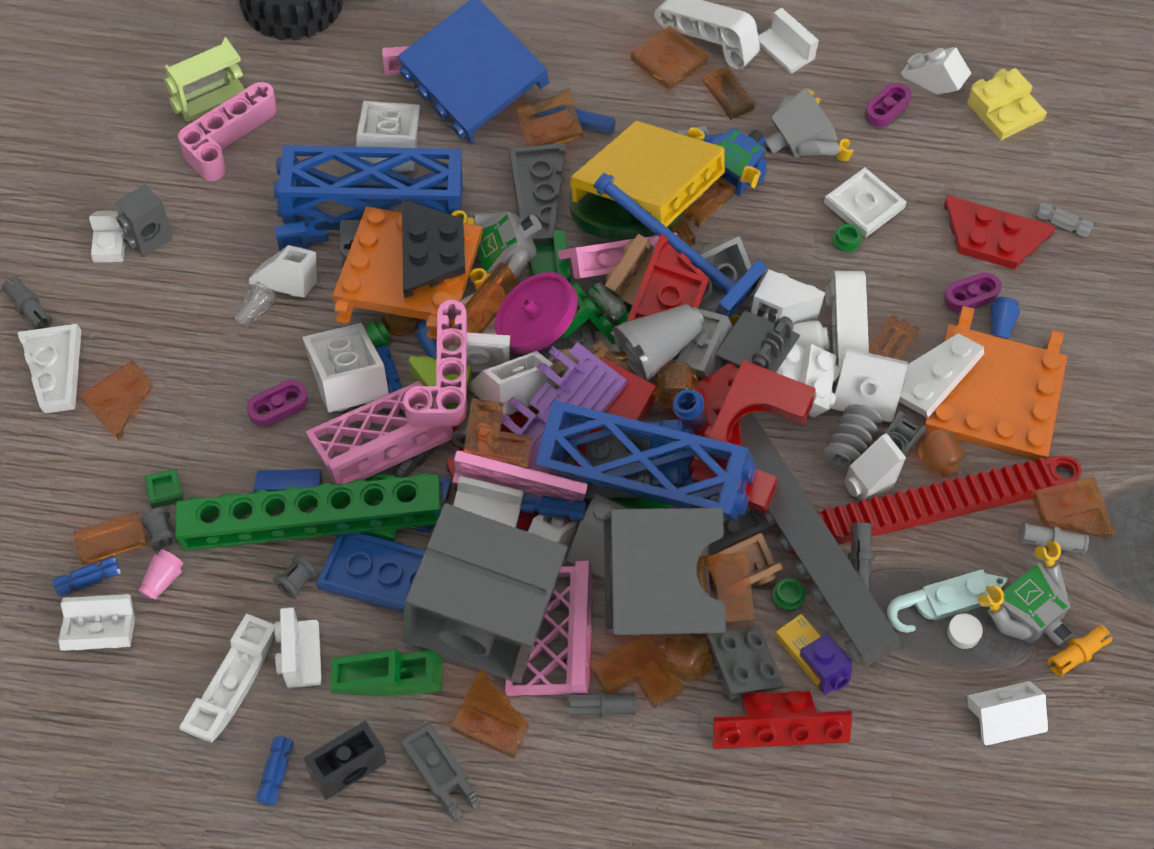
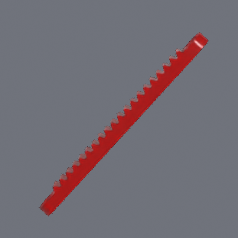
M1066 455L1048 459L1040 457L1035 462L1028 460L1022 465L1016 463L1010 468L1006 465L1000 470L994 468L988 473L981 471L976 476L969 474L966 478L957 477L951 482L947 479L941 484L935 482L929 487L922 485L917 490L910 488L904 493L897 491L892 496L888 493L882 498L875 496L870 501L863 499L858 504L850 502L845 507L837 505L832 510L825 508L818 514L838 545L852 542L851 523L873 524L872 537L1066 491L1076 485L1082 470L1077 460ZM1056 468H1067L1071 472L1072 477L1069 479L1061 478L1056 473Z

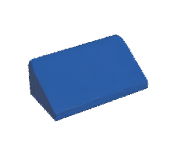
M322 469L257 471L254 491H279L293 486L301 488L317 487L322 484Z

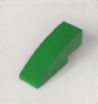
M396 649L332 658L330 691L353 695H409L442 692V659L433 650L400 654Z

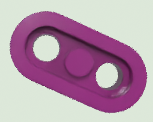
M901 83L887 85L868 102L865 110L867 122L877 127L890 124L908 107L911 99L910 89Z
M979 273L951 283L944 294V303L947 308L961 313L963 306L975 309L994 302L1000 294L1002 284L999 278L991 273Z
M287 380L253 396L247 403L250 421L257 426L266 427L301 411L308 403L306 387L300 381ZM290 398H297L293 402L288 401ZM263 411L269 412L265 415H260V413Z

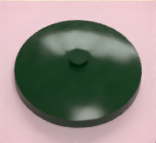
M571 189L569 195L570 213L575 223L583 230L599 237L618 240L635 239L638 234L643 237L655 235L654 232L616 201L588 192L576 203L573 202ZM685 210L676 219H674L667 226V228H670L675 223H677L683 216Z

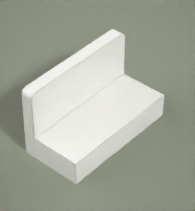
M783 8L774 12L771 28L758 36L760 47L789 73L797 71L815 59L819 40Z
M459 476L453 506L516 528L524 492Z
M1031 681L967 695L968 708L979 718L981 741L985 745L1039 734L1048 730L1045 693Z

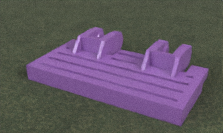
M578 342L569 352L579 360L578 364L574 363L554 346L549 351L554 359L558 362L561 361L569 368L562 378L554 373L553 369L545 363L540 362L536 367L560 386L556 390L547 382L543 384L529 402L540 411L537 415L515 397H512L509 401L516 411L523 413L529 418L523 428L515 424L513 419L506 414L500 412L497 416L500 422L519 436L518 440H516L506 432L498 443L530 469L547 473L538 467L535 462L553 400L605 412L628 384L625 378ZM589 431L573 435L571 440L587 435ZM567 453L565 462L571 456L569 453Z

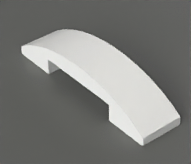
M246 613L230 640L231 649L202 698L195 699L179 726L181 731L210 743L218 737L241 705L264 662L275 636L274 624Z

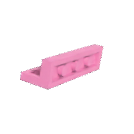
M659 236L645 237L655 248ZM631 239L558 250L559 259L571 258L574 279L608 274L614 265L618 266L624 256L622 255L624 247Z

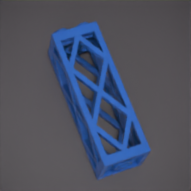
M283 145L282 157H277L276 171L280 178L279 181H274V198L278 199L277 214L278 217H283L284 225L304 221L306 227L313 219L322 217L325 218L326 228L324 229L340 230L342 219H361L366 206L395 211L391 207L402 204V201L406 200L450 215L454 211H462L461 149ZM297 156H311L301 161L297 158ZM359 157L387 159L379 161L377 163H372ZM335 159L356 171L336 177L313 167ZM436 159H449V164ZM411 160L432 172L412 179L390 169ZM333 200L354 209L333 217L314 207V205ZM300 215V216H303V217L308 218V219H297V218H298V216Z
M556 400L552 402L535 462L538 467L552 475L681 508H723V519L737 522L739 514L744 515L746 512L749 496L746 495L745 489L747 482L753 483L757 470V463H754V458L746 447ZM595 428L604 429L571 440L573 435ZM615 435L633 455L594 467L576 447ZM626 435L665 445L641 452ZM679 449H685L683 451L670 454L661 458H657L651 461L649 460L650 458L660 456L669 452H673ZM567 453L582 467L566 464ZM697 455L717 477L677 489L657 467ZM710 456L728 460L726 471ZM637 462H641V464H638V465H635V466H631V467H628V468H625V469H622V470H618V471H615V472H612V473H609V474H606V473H605V472H608V471H611V470H614V469H618V468H621V467H624V466H627V465H631V464H634V463H637ZM649 470L666 489L625 479L624 477ZM719 495L718 502L706 499L712 496Z

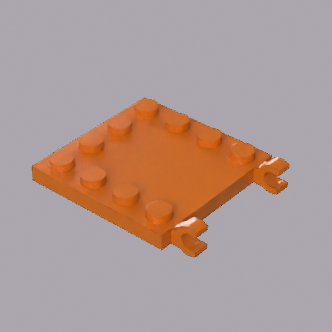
M366 206L332 295L333 304H336L334 310L338 312L336 322L349 324L354 307L427 320L426 328H429L427 338L437 340L438 308L447 300H458L461 302L483 234L482 226L464 223L465 274L453 279H446L441 284L432 288L426 284L413 290V296L404 297L402 212ZM450 319L449 324L454 325L455 319Z
M963 306L957 320V325L948 324L943 342L959 333L982 345L985 354L928 418H925L924 426L928 428L927 431L1035 461L1040 457L1048 459L1068 355L1059 353L1064 332L1052 329L1050 338H1047L1045 349L970 330L975 309Z

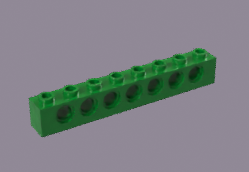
M420 473L414 477L398 478L389 476L382 480H354L347 484L334 485L323 483L317 487L308 488L293 486L279 491L257 490L251 494L236 495L226 493L220 497L212 498L191 497L188 500L177 501L175 537L183 550L189 551L436 525L443 508V489L438 474ZM415 497L410 502H402L405 498ZM381 500L378 505L370 506L372 502ZM342 504H349L346 508L337 509ZM311 507H316L312 512H305ZM284 510L281 514L273 516L275 512ZM250 514L249 517L241 519L242 516ZM218 517L215 521L208 523L210 519Z

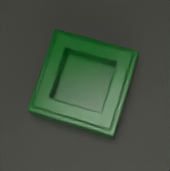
M177 469L144 476L152 509L184 500Z

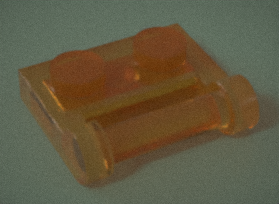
M570 88L561 90V94L524 105L523 102L515 105L527 146L559 144L584 136ZM566 105V110L529 121V115Z
M748 553L699 556L696 570L697 578L702 589L707 594L705 568L715 567L718 601L725 604L726 623L754 620Z

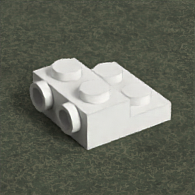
M795 344L776 373L816 388V399L809 413V416L816 417L831 409L835 403L836 394L831 391L832 384L840 373L839 366L835 365L837 356L813 344L805 348Z

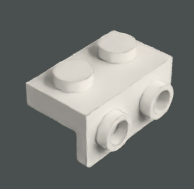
M129 594L68 597L62 599L61 608L64 619L58 639L61 651L130 647L135 617Z
M294 607L280 609V621L275 622L274 625L276 642H281V653H276L275 655L277 674H283L287 688L320 685L322 683L318 620L298 621Z

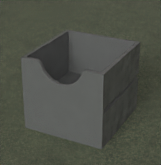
M444 503L426 552L405 600L401 642L423 650H433L437 655L521 684L553 595L568 546Z
M723 508L611 509L604 516L605 627L607 634L726 633L725 604L710 597L709 544L721 539L724 534Z

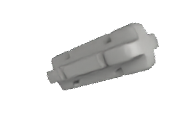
M1042 202L1036 212L1037 218L1044 221L1049 219L1051 224L1070 232L1075 230L1077 235L1085 238L1089 236L1094 225L1092 221L1085 218L1080 220L1078 215L1061 208L1053 209V205Z

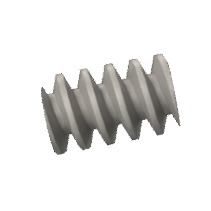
M854 404L846 407L837 426L833 430L832 436H830L827 445L823 449V459L834 469L847 473L849 466L872 444V437L876 436L878 427L883 422L881 415L864 405Z

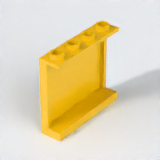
M636 120L571 176L570 186L572 188L573 202L577 203L588 192L599 195L597 189L593 186L597 179L603 173H606L608 176L612 175L615 178L613 184L667 227L725 173L724 147ZM606 193L599 195L614 200Z

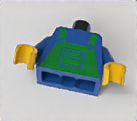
M691 127L686 136L724 147L725 173L716 181L740 197L749 185L755 188L756 185H760L765 181L767 163L764 160L765 149L762 146L765 143V137L760 131L754 130L747 136L738 129L732 128L726 133L705 136L697 128Z

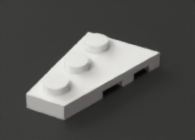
M77 324L17 332L25 351V360L32 374L31 380L37 400L44 413L75 409L82 331Z
M958 333L908 364L898 402L928 418L985 354L984 347Z

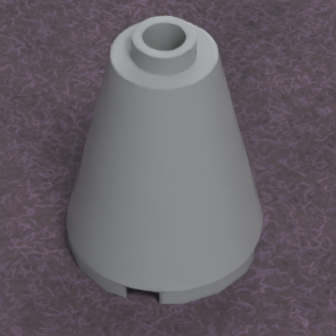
M684 304L621 323L613 328V336L620 353L625 351L629 359L626 361V364L630 370L638 377L647 381L652 379L702 331L701 324L704 323V319L696 307L691 308L688 304Z

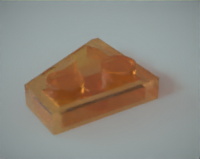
M132 360L80 396L84 404L117 440H120L125 434L123 430L130 417H135L140 409L141 401L147 397L153 385L148 376Z
M1094 477L1035 490L1031 494L1040 520L1044 525L1058 526L1062 529L1103 538H1110L1116 534Z
M482 669L479 670L451 724V731L511 758L515 757L529 729V723L519 711L513 709L509 699L502 691H498L489 680V675Z

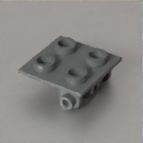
M744 310L716 351L715 356L739 367L742 361L745 360L777 372L799 339L800 334L792 331L793 322L789 317L783 316L773 323Z
M615 435L586 444V458L594 467L633 455ZM626 435L641 452L650 450L649 440ZM637 462V463H634V464H631V465H627V466H624V467H621V468H618V469H614V470H611V471H608V472H605V473H606V474H609V473H612V472H615V471H618V470H622V469H625V468H628V467H631V466H635V465L641 464V462ZM649 470L624 477L625 479L651 485ZM588 484L586 490V499H593L595 494H598L604 498L631 497V500H644L642 497Z
M760 627L726 630V633L705 634L707 638L705 641L707 644L705 651L710 656L713 670L719 671L716 677L718 680H723L721 682L724 690L723 695L725 698H729L731 703L741 700L743 698L741 693L785 687Z

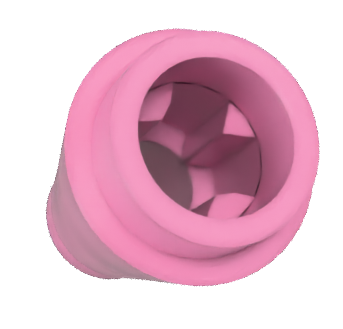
M161 549L158 555H153L138 591L155 601L182 573L180 569L184 562L170 552Z

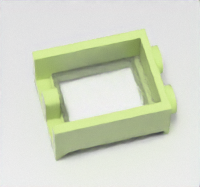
M226 37L220 46H216L171 67L165 65L168 78L164 79L172 95L169 98L170 104L176 114L181 113L186 122L205 115L245 90L238 78L243 76L241 69L237 65L241 58Z

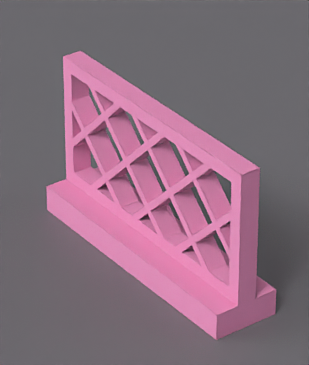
M420 380L305 431L308 440L331 474L334 485L347 484L354 480H364L452 439V426L419 427L410 424L406 418L397 417L400 410H405L403 403L404 394L412 387L423 386ZM418 403L413 405L412 408L420 410L426 405ZM384 408L392 409L389 416L378 415L377 412ZM355 421L363 422L360 429L348 426ZM372 423L384 424L381 431L368 430ZM392 425L402 426L392 432H389ZM326 434H334L331 442L317 439ZM350 436L355 437L352 445L340 443L342 437ZM364 438L373 439L372 441L361 445ZM334 452L343 453L339 456L332 458Z
M456 451L454 458L455 474L452 484L455 485L458 484L459 476L521 490L524 492L523 495L530 493L537 494V498H541L543 495L568 499L569 503H572L573 500L583 502L588 486L587 483L464 451Z
M576 561V566L560 568L558 577H570V586L561 594L554 589L553 596L555 599L549 604L544 617L554 630L542 641L538 638L536 639L535 643L537 645L533 648L527 664V668L536 677L527 685H514L513 681L506 679L505 693L507 696L590 694L593 572L589 561ZM570 595L569 602H567L565 599ZM562 604L569 610V616L558 625L548 615L557 606ZM560 634L568 641V647L556 656L547 645ZM543 650L553 661L541 672H538L529 662ZM566 658H567V665L563 662V660H565ZM558 665L567 673L566 684H551L545 677Z

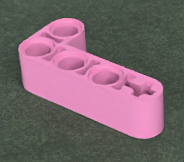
M257 82L180 130L178 139L183 158L202 178L208 181L221 179L226 173L222 149L275 116L277 107L273 87L265 82Z
M447 300L438 308L436 386L412 387L404 394L403 403L406 419L414 426H456L466 418L467 315L465 306L458 300ZM450 319H455V328H449ZM452 345L459 347L454 351L446 350L448 346ZM455 374L459 376L454 380H448L445 378L447 375ZM418 403L426 405L420 410L412 408L413 405ZM449 403H455L459 405L457 408L451 410L445 408V405Z

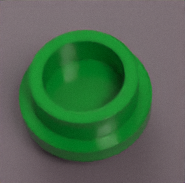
M844 224L834 231L832 242L840 251L853 252L860 247L862 236L857 227L851 224Z
M375 319L371 320L370 325L365 328V331L376 347H382L383 345L388 347L391 345L389 338L392 336V333L383 321L378 323Z
M787 578L775 584L772 590V599L780 609L794 611L802 606L805 600V591L797 580Z

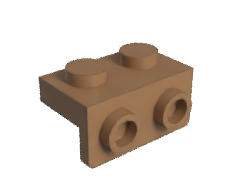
M640 234L634 240L631 239L624 247L622 253L624 256L618 266L614 265L606 276L607 282L605 286L608 290L631 306H633L655 249L648 239Z
M756 533L709 555V580L716 595H728L729 599L746 593L748 591L746 586L757 582L758 585H762L775 579L774 573L783 569L781 562H774L762 533Z

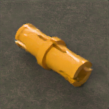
M1097 625L1081 638L1070 640L1068 647L1053 657L1048 658V665L1055 663V665L1050 667V670L1056 676L1062 677L1078 664L1089 662L1094 653L1112 642V636L1104 638L1110 634L1108 629L1103 625Z

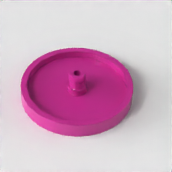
M553 272L540 273L525 279L513 288L501 303L495 318L496 335H510V350L519 354H529L548 347L561 337L575 316L578 298L574 287L565 277Z

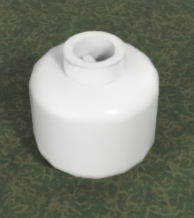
M809 321L792 325V331L800 334L795 344L803 348L813 344L826 351H830L828 327H823L821 322Z

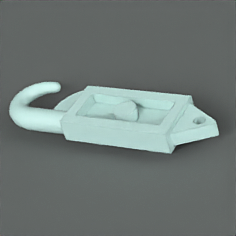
M981 569L924 586L921 590L893 599L887 606L886 615L888 621L896 630L905 633L914 632L916 630L914 625H905L899 621L897 617L899 610L915 605L923 617L936 621L982 607L977 600L979 595H989L986 587L998 586L1002 589L1007 583L1008 578L986 574Z

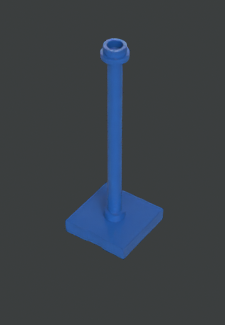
M603 173L593 186L597 189V193L599 195L608 194L657 236L660 237L661 234L669 239L668 244L679 254L682 252L690 259L691 264L699 268L708 278L722 288L725 297L719 303L715 313L728 316L730 319L758 287L768 266L758 259L739 281L735 279L731 281L613 184L615 178L612 175L608 176L606 173Z

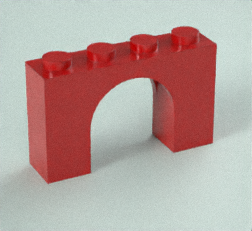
M743 360L739 369L735 367L732 370L728 380V386H731L727 397L722 396L715 409V414L718 415L713 427L710 425L707 427L703 437L729 443V436L734 425L744 416L754 412L773 413L804 426L816 399V388ZM697 455L694 456L689 468L692 473L691 479L693 484L717 477ZM710 456L726 471L728 460ZM757 469L753 483L747 482L745 489L746 495L749 496L747 506L766 514L778 486L777 477Z

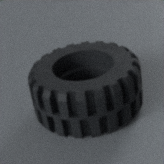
M239 0L242 15L251 27L257 31L261 30L263 35L270 38L273 35L278 40L292 38L293 41L300 40V37L304 36L310 38L315 36L317 31L323 32L329 27V23L332 24L337 19L343 6V0Z

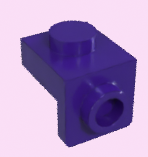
M828 633L800 649V657L821 680L820 690L824 695L832 690L838 691L849 683L853 661Z

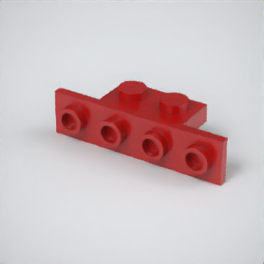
M810 691L758 692L756 694H743L742 707L745 716L714 717L713 749L850 742L852 712H816Z

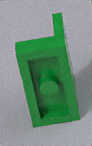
M553 230L552 245L535 246L536 254L530 260L531 275L553 272L562 275L570 283L568 258L559 259L558 250L567 249L565 230Z

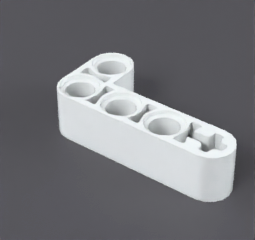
M665 0L654 12L656 21L665 29L722 45L726 62L736 70H742L760 51L755 20L744 11L704 0Z
M832 271L826 282V305L831 306L833 354L837 356L835 365L839 366L840 371L846 348L869 353L866 275L864 271ZM838 376V378L834 381L835 386H837L839 376Z

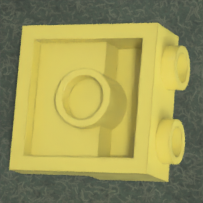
M1016 68L1010 71L1001 69L994 75L993 79L987 82L984 79H980L975 82L971 87L967 101L971 109L1000 141L1044 120L1047 114L1043 107L1030 95L1033 86Z

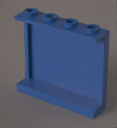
M469 0L397 56L401 65L399 72L408 83L413 81L417 85L416 90L425 101L431 100L434 104V110L443 120L447 118L452 123L451 127L456 135L461 139L465 137L471 144L475 142L473 133L528 89L535 84L540 89L549 84L547 69L480 0Z

